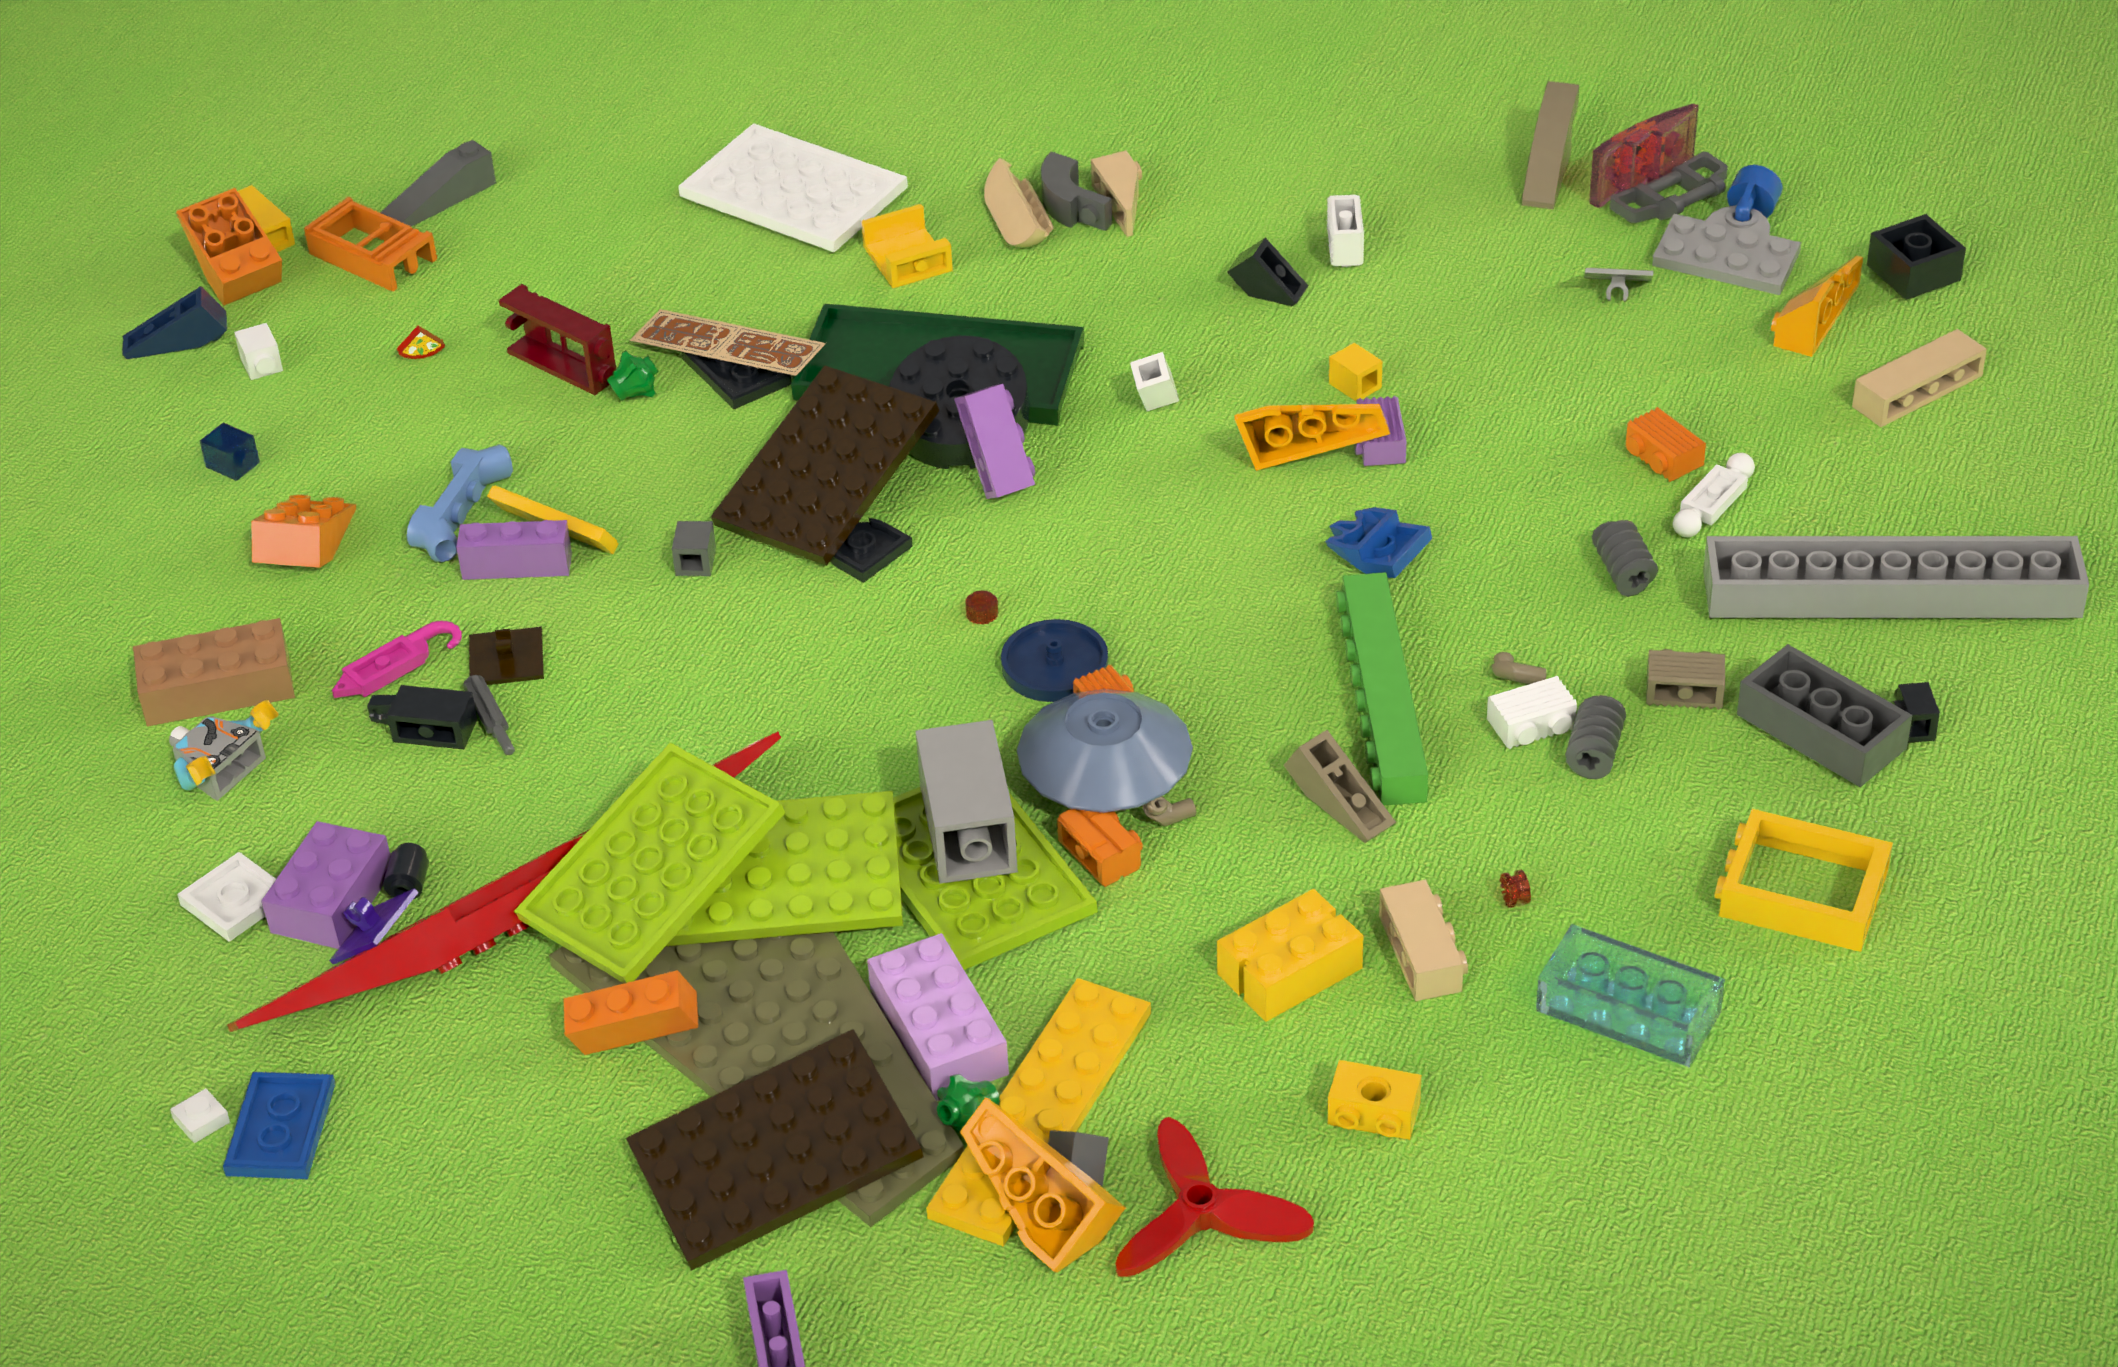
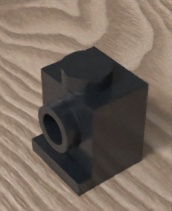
M1929 682L1898 684V688L1894 692L1896 700H1892L1891 703L1912 715L1908 743L1935 741L1940 712Z

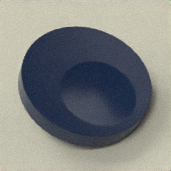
M1061 619L1038 621L1017 630L1005 642L1001 652L1002 674L1007 684L1020 695L1037 701L1055 702L1073 694V681L1075 678L1080 679L1082 675L1087 676L1089 672L1093 674L1095 670L1099 671L1102 667L1106 668L1108 666L1107 645L1095 630L1079 622Z

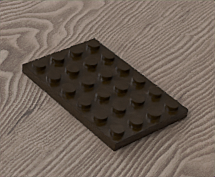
M824 366L711 515L714 525L827 566L940 411L937 402Z
M854 1029L626 1138L691 1271L924 1157L918 1141Z

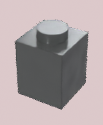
M677 521L672 544L675 576H711L716 552L713 521Z

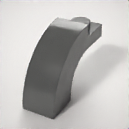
M1051 151L1044 159L1041 167L1042 201L1045 210L1053 219L1069 228H1072L1077 222H1081L1106 231L1112 225L1111 198L1079 187L1078 160Z

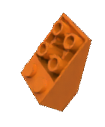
M236 188L176 211L203 273L223 306L282 282V259Z
M308 495L289 496V499L285 502L277 503L276 507L265 510L264 514L251 521L252 562L321 568L333 560L356 510V504L344 503V499L339 497L323 498V501H312Z

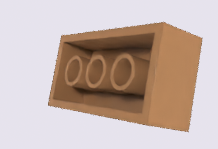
M280 618L133 646L138 696L147 727L256 706L264 700H269L271 703L295 698L289 654Z

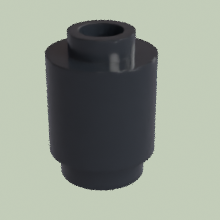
M403 843L391 853L383 882L384 890L388 895L394 898L414 888L419 892L414 899L421 895L429 866V860L424 848L415 843Z

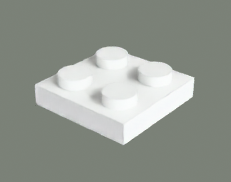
M238 852L177 895L182 907L230 942L266 917L261 901L276 878Z

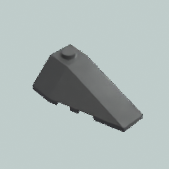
M474 140L462 143L459 147L441 157L380 213L412 227L496 184L491 152Z

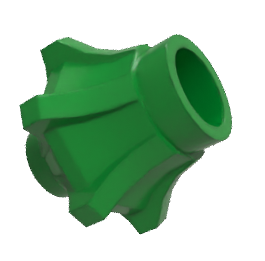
M625 350L621 353L618 367L613 372V375L607 378V381L621 401L628 397L632 398L641 395L653 397L656 395L654 375L659 373V370L648 355L642 359L641 357L633 356Z
M960 1074L951 1075L950 1085L947 1088H939L937 1096L941 1100L937 1105L939 1119L945 1125L952 1124L959 1131L962 1130L985 1097L1000 1105L998 1091L991 1082L987 1080L980 1082L969 1081Z

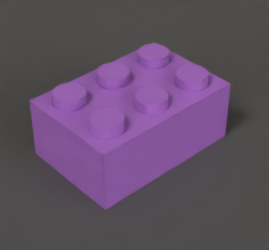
M317 821L261 901L270 933L339 949L357 926L351 923L343 912L351 902L354 901L357 904L362 897L372 903L383 887L391 856L386 836Z

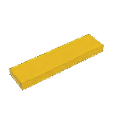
M496 485L491 487L487 495L502 510L531 522L567 520L569 537L608 553L614 554L619 544L611 534L601 527Z

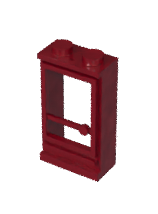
M520 284L498 300L499 306L514 312L507 318L505 322L506 328L514 331L521 325L524 326L525 335L507 348L508 354L595 396L610 385L607 378L613 375L616 369V362L609 324L603 325L542 295L538 296V293L528 291V286ZM551 330L560 334L561 345L552 341ZM566 337L583 345L584 356L568 349Z

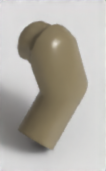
M1499 652L1493 658L1494 664H1492L1491 668L1498 678L1525 684H1532L1546 679V668L1514 662V657L1508 652Z
M1161 796L1143 805L1145 815L1161 826H1169L1196 816L1197 813L1191 798L1172 804L1165 797Z

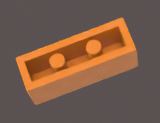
M678 970L564 998L565 1036L584 1055L698 1028L697 991Z

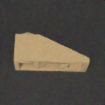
M1127 151L1091 159L1092 187L1098 194L1111 198L1112 216L1127 237L1132 236L1139 196V180L1142 179L1139 163L1137 161L1134 162Z

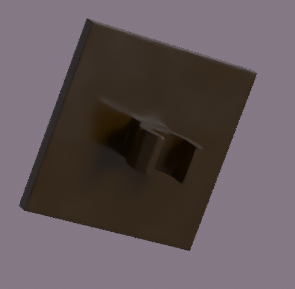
M542 627L515 630L501 629L495 630V632L470 634V676H482L487 685L544 679Z

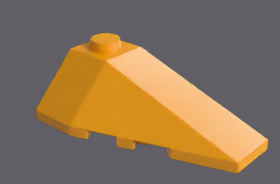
M1855 256L1789 300L1782 312H1776L1771 324V331L1775 332V347L1810 357L1814 355L1859 286L1863 257Z
M1380 404L1274 405L1234 415L1235 422L1256 471L1390 434V429Z
M985 1097L960 1131L983 1173L989 1176L1000 1196L998 1200L1003 1209L1009 1212L1019 1230L1017 1234L1021 1241L1054 1272L1058 1273L1099 1244L1126 1209L1125 1206L1095 1180L989 1098Z

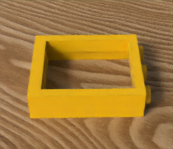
M1752 809L1747 824L1740 822L1735 837V845L1738 846L1737 850H1729L1725 864V872H1728L1727 877L1720 875L1716 885L1714 898L1721 900L1719 916L1862 952L1889 871L1893 843ZM1755 844L1866 871L1853 912L1742 885L1741 881Z

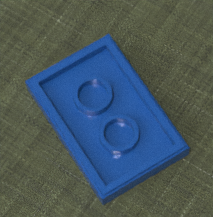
M253 1072L223 1165L225 1176L308 1179L336 1085L334 1076L331 1074Z

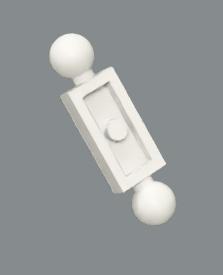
M1736 453L1728 459L1726 468L1716 464L1681 501L1680 511L1673 519L1675 532L1687 538L1695 536L1700 531L1702 522L1712 526L1747 488L1748 478L1752 476L1755 469L1753 459L1746 453Z

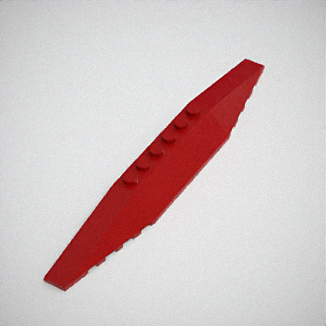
M778 731L765 736L723 758L712 766L735 778L780 740L781 736ZM588 830L392 934L386 940L378 943L377 946L354 955L349 960L324 971L319 976L227 1024L229 1031L239 1030L437 968L443 974L462 964L459 956L473 950L474 954L478 955L495 946L494 937L506 931L509 937L525 930L530 926L522 922L514 910Z

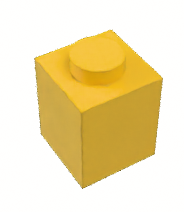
M1353 343L1329 356V384L1354 401H1357L1359 398L1363 399L1382 388V360L1358 344Z

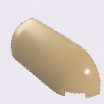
M999 158L992 167L985 183V202L1007 243L1017 247L1037 245L1049 236L1053 230V224L1030 182L1026 178L1021 182L1010 171L1009 168L1012 165Z

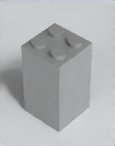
M993 720L915 730L920 787L939 883L1017 873L1014 814Z

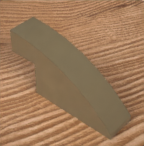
M1552 81L1547 83L1529 157L1522 197L1523 206L1554 209L1571 155L1572 125L1579 100V85Z

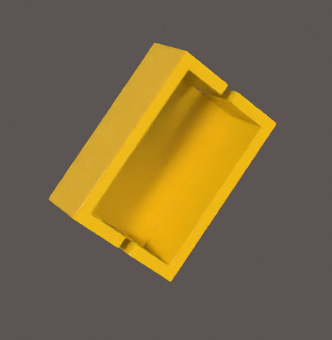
M1314 888L1217 940V974L1238 995L1244 993V1001L1265 1022L1363 969V934L1343 915L1336 916V909Z

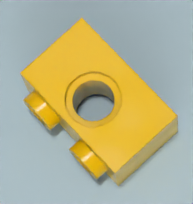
M1339 1060L1328 1095V1125L1410 1140L1421 1101L1422 1075Z

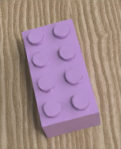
M942 933L867 959L871 994L936 1101L940 1100L937 1096L938 1089L942 1087L947 1088L950 1085L951 1075L960 1074L966 1080L979 1082L983 1080L991 1082L1009 1075L1007 1041Z

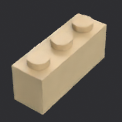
M1426 879L1380 889L1379 917L1415 1001L1462 992L1463 975L1468 973L1465 953L1463 950L1458 951L1455 946L1453 926L1450 922L1444 921L1440 897L1438 894H1432Z

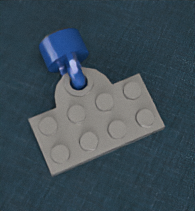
M1760 165L1745 166L1738 171L1727 193L1729 207H1724L1711 213L1706 221L1673 214L1653 255V266L1781 295L1799 256L1801 242L1770 235V224L1767 218L1773 213L1782 194L1783 186L1780 178L1766 167Z

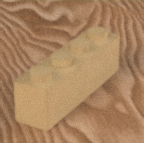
M1956 329L1856 379L1852 407L1879 427H1883L1980 378L1983 375L1987 349L1959 329Z

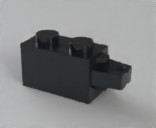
M401 685L396 695H372L367 705L371 722L389 725L392 740L395 743L464 750L477 722L473 693L468 691Z

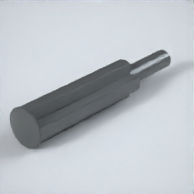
M480 675L468 677L463 684V688L465 691L473 693L476 712L488 734L492 733L493 737L497 738L505 755H512L515 752V748L506 733L509 728L508 723L484 678Z

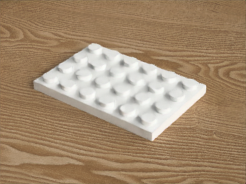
M753 123L678 187L680 197L835 252L862 228L861 221L875 217L908 188L906 176Z

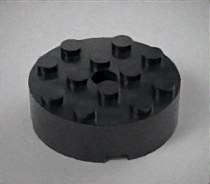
M951 336L931 340L909 354L896 369L890 387L935 401L940 410L909 453L919 461L941 469L949 470V466L969 465L970 469L976 468L954 398L999 384H1003L1004 388L1010 392L1014 403L1012 413L1015 423L1021 426L1025 434L1029 424L1030 403L1025 372L1019 360L1002 345L990 339L975 336Z

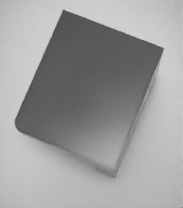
M1050 1130L1048 1145L1095 1180L1100 1186H1103L1109 1137Z

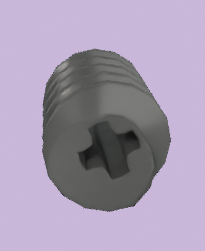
M1628 520L1608 521L1594 529L1592 542L1620 594L1630 597L1644 591L1648 584L1655 579L1658 573V566L1653 560L1652 554L1648 551L1647 545L1643 542L1636 525Z
M1604 695L1592 696L1585 699L1579 705L1565 753L1567 764L1579 776L1587 779H1600L1611 772L1626 718L1624 706L1616 699Z

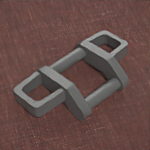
M1701 152L1683 164L1673 167L1670 173L1647 184L1640 183L1628 190L1612 195L1610 197V209L1631 223L1652 218H1658L1659 220L1670 218L1673 214L1682 213L1685 207L1699 200L1712 198L1725 191L1724 180L1727 178L1728 166L1710 153ZM1705 167L1712 171L1713 174L1705 178L1697 173L1696 170ZM1675 184L1688 191L1680 196L1672 195L1666 198L1658 194V192ZM1635 202L1641 208H1631L1627 204Z

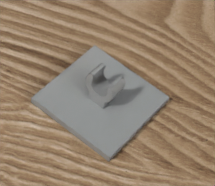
M1585 268L1584 278L1611 280V284L1606 291L1608 301L1611 300V291L1614 288L1622 289L1624 293L1623 301L1627 300L1628 288L1625 285V280L1651 282L1653 277V271Z

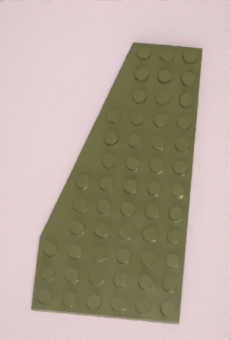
M834 932L665 946L635 979L636 981L678 970L697 991L698 1028L643 1042L711 1097L854 1029L918 1141L924 1155L923 1158L837 1199L868 1226L872 1227L954 1165L963 1153V1143L952 1125H945L939 1119L936 1099ZM563 946L549 955L551 966L583 993L624 984Z

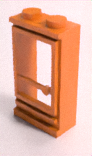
M347 197L304 227L310 255L392 292L397 289L393 269L397 264L403 261L405 271L414 274L418 269L417 256L432 263L437 260L433 233L428 231L422 233L416 228L413 229L407 224L354 202L351 197ZM353 228L369 234L358 244H353L340 238ZM375 238L385 241L372 251L362 248Z

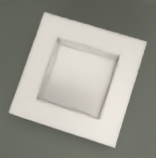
M206 1088L170 1109L173 1120L193 1143L230 1123L227 1111Z

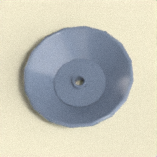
M1099 689L1073 693L1043 707L1024 726L1016 752L1022 775L1042 796L1070 809L1106 813L1138 808L1167 794L1186 774L1193 746L1186 724L1166 704L1138 692Z

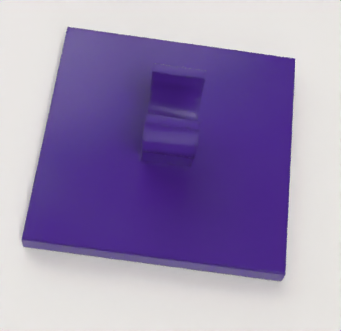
M414 888L374 907L364 897L357 904L354 901L351 902L343 913L351 923L357 926L329 961L334 965L377 946L419 892Z

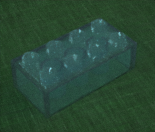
M1571 924L1538 977L1536 1011L1690 1067L1721 1013L1725 979Z

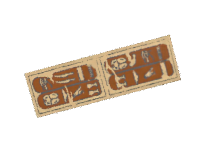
M662 309L629 340L795 376L826 344Z

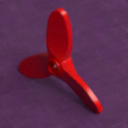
M1165 1117L1158 1126V1148L1164 1171L1178 1199L1161 1215L1136 1233L1123 1247L1116 1259V1273L1119 1277L1139 1274L1168 1257L1191 1236L1202 1230L1212 1228L1241 1239L1264 1242H1294L1307 1238L1313 1233L1314 1220L1311 1214L1303 1207L1276 1196L1247 1189H1218L1210 1183L1205 1159L1191 1133L1178 1120Z

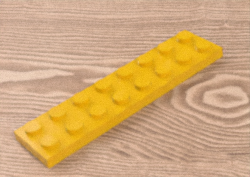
M1077 978L999 1096L1000 1105L998 1106L1047 1144L1050 1130L1077 1132L1151 1015V1002ZM967 1145L926 1207L927 1219L1003 1247L1016 1228V1224L1009 1212L1003 1209L998 1200L1000 1196L989 1176L983 1173Z

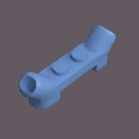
M498 444L480 451L461 448L451 461L454 478L433 507L420 505L409 521L407 541L410 546L426 549L431 559L435 562H446L456 556L457 537L454 531L459 524L464 522L468 511L480 499L486 485L509 478L513 472L511 457L506 447Z

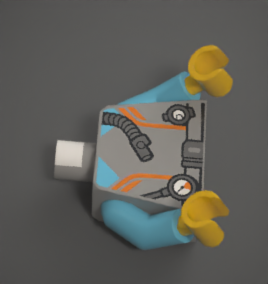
M269 700L258 703L250 711L252 716L246 720L226 721L210 716L204 718L192 730L178 726L172 731L169 743L173 746L176 759L174 771L184 790H192L198 787L211 798L218 801L266 759L260 732L268 729L271 724L270 721L279 716V713Z

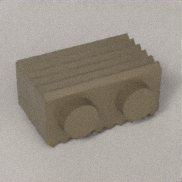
M1670 649L1660 651L1649 650L1646 703L1649 706L1654 703L1657 706L1660 704L1664 706L1670 704L1672 707L1675 705L1679 707L1685 705L1687 708L1690 706L1694 708L1700 706L1703 709L1705 707L1710 709L1716 707L1718 710L1723 707L1725 654H1712L1707 651L1699 653L1676 652Z

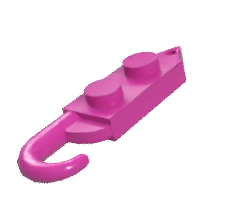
M434 621L407 636L401 635L342 668L343 675L332 689L334 698L358 694L365 698L423 665L429 657L428 640L439 634L449 633L453 637L447 644V648L453 649L460 643L462 631L459 626L452 622Z

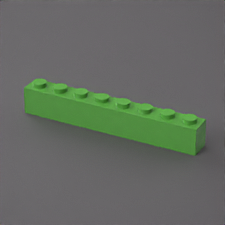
M1384 572L1344 575L1342 591H1336V605L1338 613L1344 612V615H1341L1342 637H1349V639L1345 640L1347 662H1354V664L1350 665L1352 687L1358 686L1359 688L1355 690L1356 711L1363 712L1364 714L1360 715L1361 737L1368 738L1369 740L1365 741L1366 763L1373 764L1374 766L1370 768L1371 789L1373 791L1378 790L1380 801L1384 806L1427 802L1428 770L1387 574Z

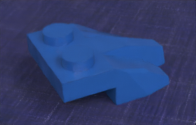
M1373 507L1357 510L1355 512L1357 518L1355 521L1339 520L1330 525L1329 527L1334 536L1325 542L1335 553L1363 573L1386 572L1387 578H1396L1433 538L1429 526L1399 522L1397 510Z

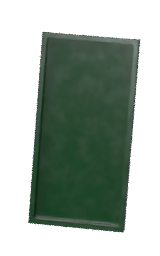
M824 303L809 340L826 344L794 376L791 384L793 400L798 401L824 366L890 387L892 377L901 362L927 342L951 336H975L987 338L1002 345L1019 360L1027 381L1030 403L1029 423L1058 426L1060 412L1080 349H1083L1084 327Z

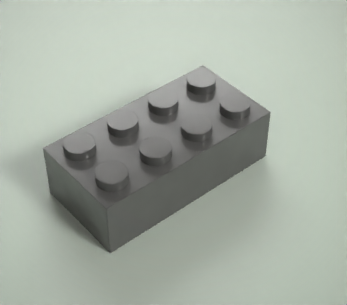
M1789 644L1740 682L1738 716L1859 787L1863 786L1907 749L1912 720L1910 713Z

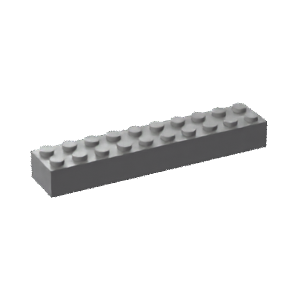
M1707 536L1703 566L1709 618H2083L2089 589V581L2078 536Z

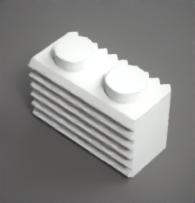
M1337 195L1328 197L1327 232L1331 264L1342 267L1363 264L1364 227L1360 196Z
M1555 676L1489 696L1487 720L1506 747L1511 749L1513 746L1518 747L1520 744L1527 745L1534 740L1538 741L1541 737L1545 739L1548 735L1552 736L1554 733L1563 734L1569 729L1572 730L1576 719L1577 703L1576 699L1573 700L1569 690H1566L1565 685L1562 684V680L1559 681V677Z

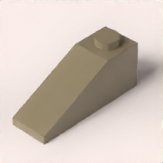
M1328 730L1298 747L1284 764V767L1309 799L1364 843H1367L1396 823Z

